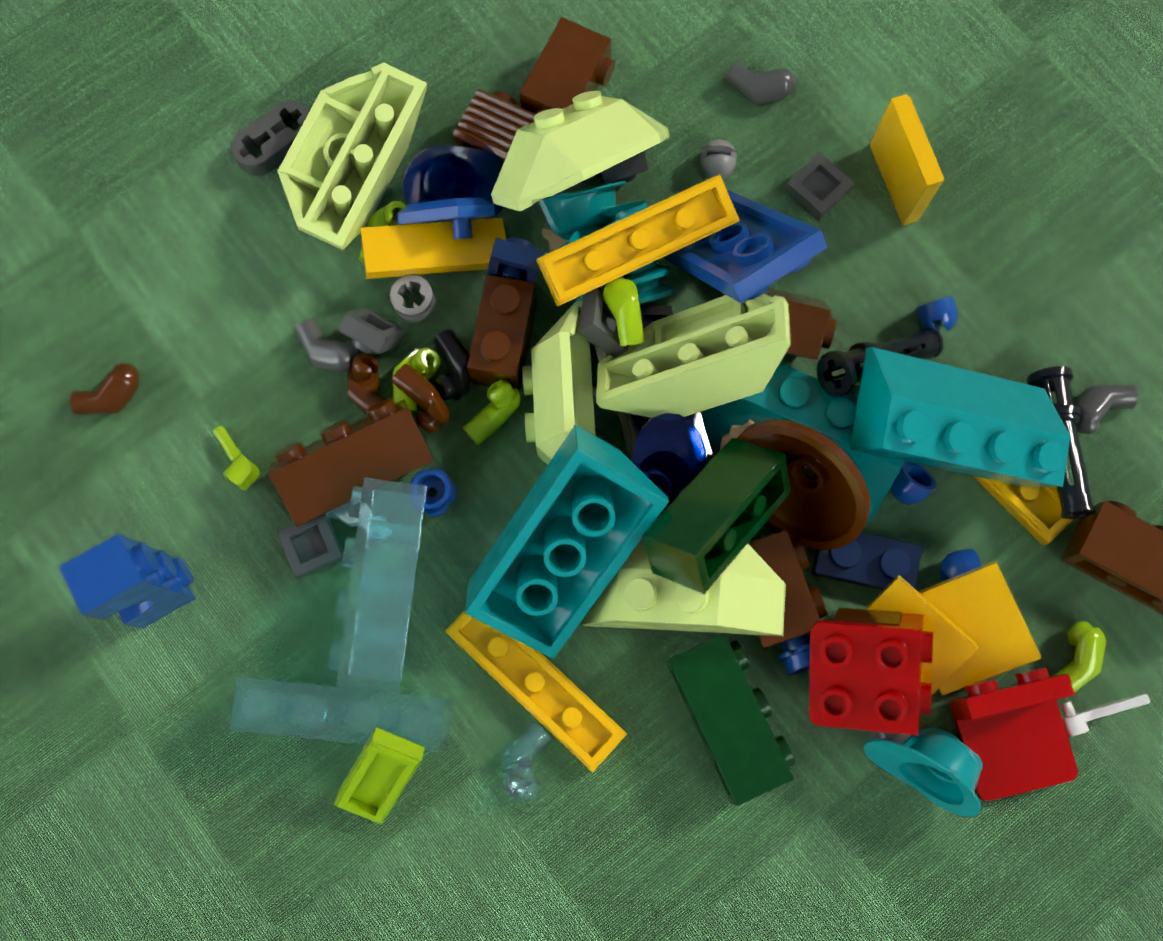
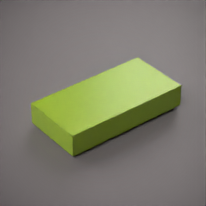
M375 727L338 790L334 805L382 824L421 763L425 747Z

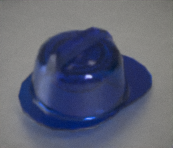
M452 145L428 147L418 153L410 164L405 167L403 196L408 205L453 198H483L493 204L491 193L504 162L495 154L477 148ZM493 204L495 216H497L504 207Z
M664 413L651 418L641 428L635 441L631 462L668 497L669 502L659 516L678 497L680 491L688 486L705 468L706 449L702 435L695 425L679 414Z

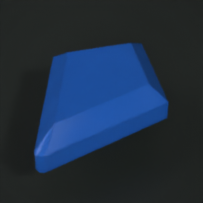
M453 198L410 204L397 213L398 225L452 221L454 240L473 238L471 220L494 217L495 209L493 204L483 198Z

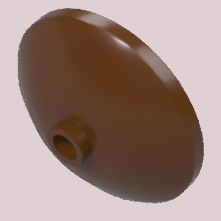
M780 419L756 422L747 427L736 438L784 453L786 456L791 493L764 525L774 533L787 530L791 542L800 539L803 547L818 550H832L844 547L860 535L870 517L869 492L854 461L831 438L804 424Z

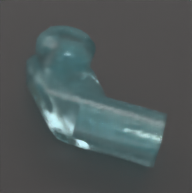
M535 721L505 750L502 756V785L508 796L515 797L516 800L522 803L534 799L539 791V782L533 777L532 759L551 740V737Z

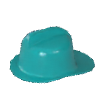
M626 181L599 186L577 193L555 194L538 202L552 231L562 239L569 240L575 231L584 228H603L615 221V218L600 215L599 209L616 205L615 187L626 184Z
M928 728L919 730L918 735H912L902 745L892 741L874 739L868 740L863 746L866 756L874 764L916 788L937 806L963 817H976L980 813V800L974 791L980 778L982 761L978 755L954 735L945 730Z

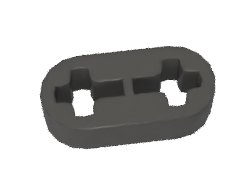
M283 101L241 130L234 137L231 144L232 154L240 168L249 175L262 176L278 167L283 162L309 113L307 108L297 101ZM292 119L293 122H298L300 127L293 131L291 128L286 127L284 123ZM255 146L257 149H261L263 154L255 158L247 150Z

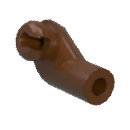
M361 353L353 359L352 364L348 368L347 396L355 406L366 414L365 411L369 407L386 399L378 394L379 363L377 359L371 354Z
M128 363L117 364L108 373L97 390L73 391L70 397V406L73 414L88 415L121 412L138 389L139 373L137 369Z
M404 364L394 374L391 382L423 408L416 415L418 425L429 433H435L440 429L442 423L447 424L450 410L434 385L409 364Z

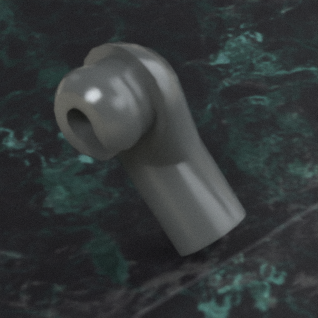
M739 61L730 67L724 77L727 83L752 103L759 105L788 97L796 85L795 76L788 69H774L754 74Z
M315 319L304 320L294 328L310 362L318 369L335 372L347 371L353 359L361 354V350L356 348L351 341L343 343L342 341L325 339Z
M1095 385L1086 388L1074 402V405L1078 406L1082 413L1081 421L1076 425L1077 432L1082 434L1096 432L1100 427L1099 419H1102L1109 409L1135 408L1138 398L1136 387L1134 385Z

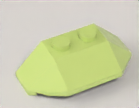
M383 62L372 67L369 72L352 76L320 91L278 169L280 180L299 230L343 250L360 234V228L367 226L369 217L375 213L409 147L427 90L426 82Z
M600 91L581 93L572 99V105L563 109L553 108L539 112L534 116L535 122L517 130L491 193L493 204L522 211L546 197H551L670 138L669 130L623 99L601 96Z
M762 294L757 298L739 303L725 295L650 323L643 329L644 343L628 345V351L615 358L608 355L598 363L596 403L603 409L673 421L763 392L791 345L787 301L784 297H771Z
M577 300L531 349L532 366H523L522 368L524 395H533L534 413H525L526 442H536L538 457L547 465L575 424L595 435L590 342L578 332L583 300Z
M642 538L583 618L582 625L783 636L786 584L756 551L747 544L705 594H702L653 574Z

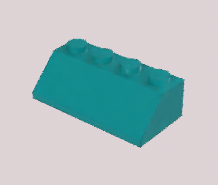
M874 347L866 348L850 450L1019 486L1063 487L1071 436L1044 388Z
M781 362L763 392L704 410L701 416L713 455L720 451L722 436L730 433L732 425H743L749 419L754 422L770 419L787 420L804 424L825 434L851 457L866 483L871 506L867 524L873 520L904 461L850 450L858 396L848 393L844 396L834 397L826 393L817 378Z
M575 424L468 581L465 613L554 659L643 538L642 535L668 504V497L619 449Z

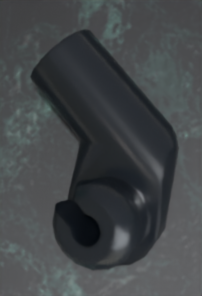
M447 329L440 332L433 341L435 347L447 363L446 374L439 375L436 378L437 382L434 383V387L444 401L451 399L457 401L463 398L469 391L471 378L467 365L470 354L455 332Z

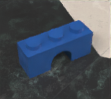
M119 533L58 566L81 614L84 616L104 620L118 612L124 625L143 629L196 599L189 586L194 582V578L181 557L175 558L162 549L157 550L148 546L143 541L138 542Z

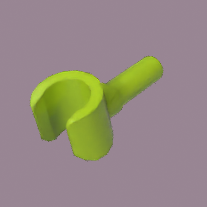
M218 426L213 430V433L227 454V457L233 461L222 474L243 491H246L259 477L260 470L237 449L224 426Z

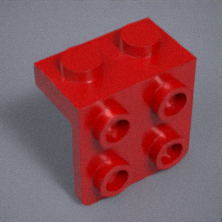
M902 613L899 626L824 620L814 623L810 632V721L814 725L823 727L918 735L921 714L931 715L932 683L922 682V663L932 664L934 635L933 631H923L924 615Z
M1047 667L1015 674L1017 684L999 688L996 679L965 686L967 696L948 700L959 740L978 755L982 761L980 778L974 791L979 799L992 801L1076 779L1078 768L1056 700L1075 695L1069 674L1049 676Z

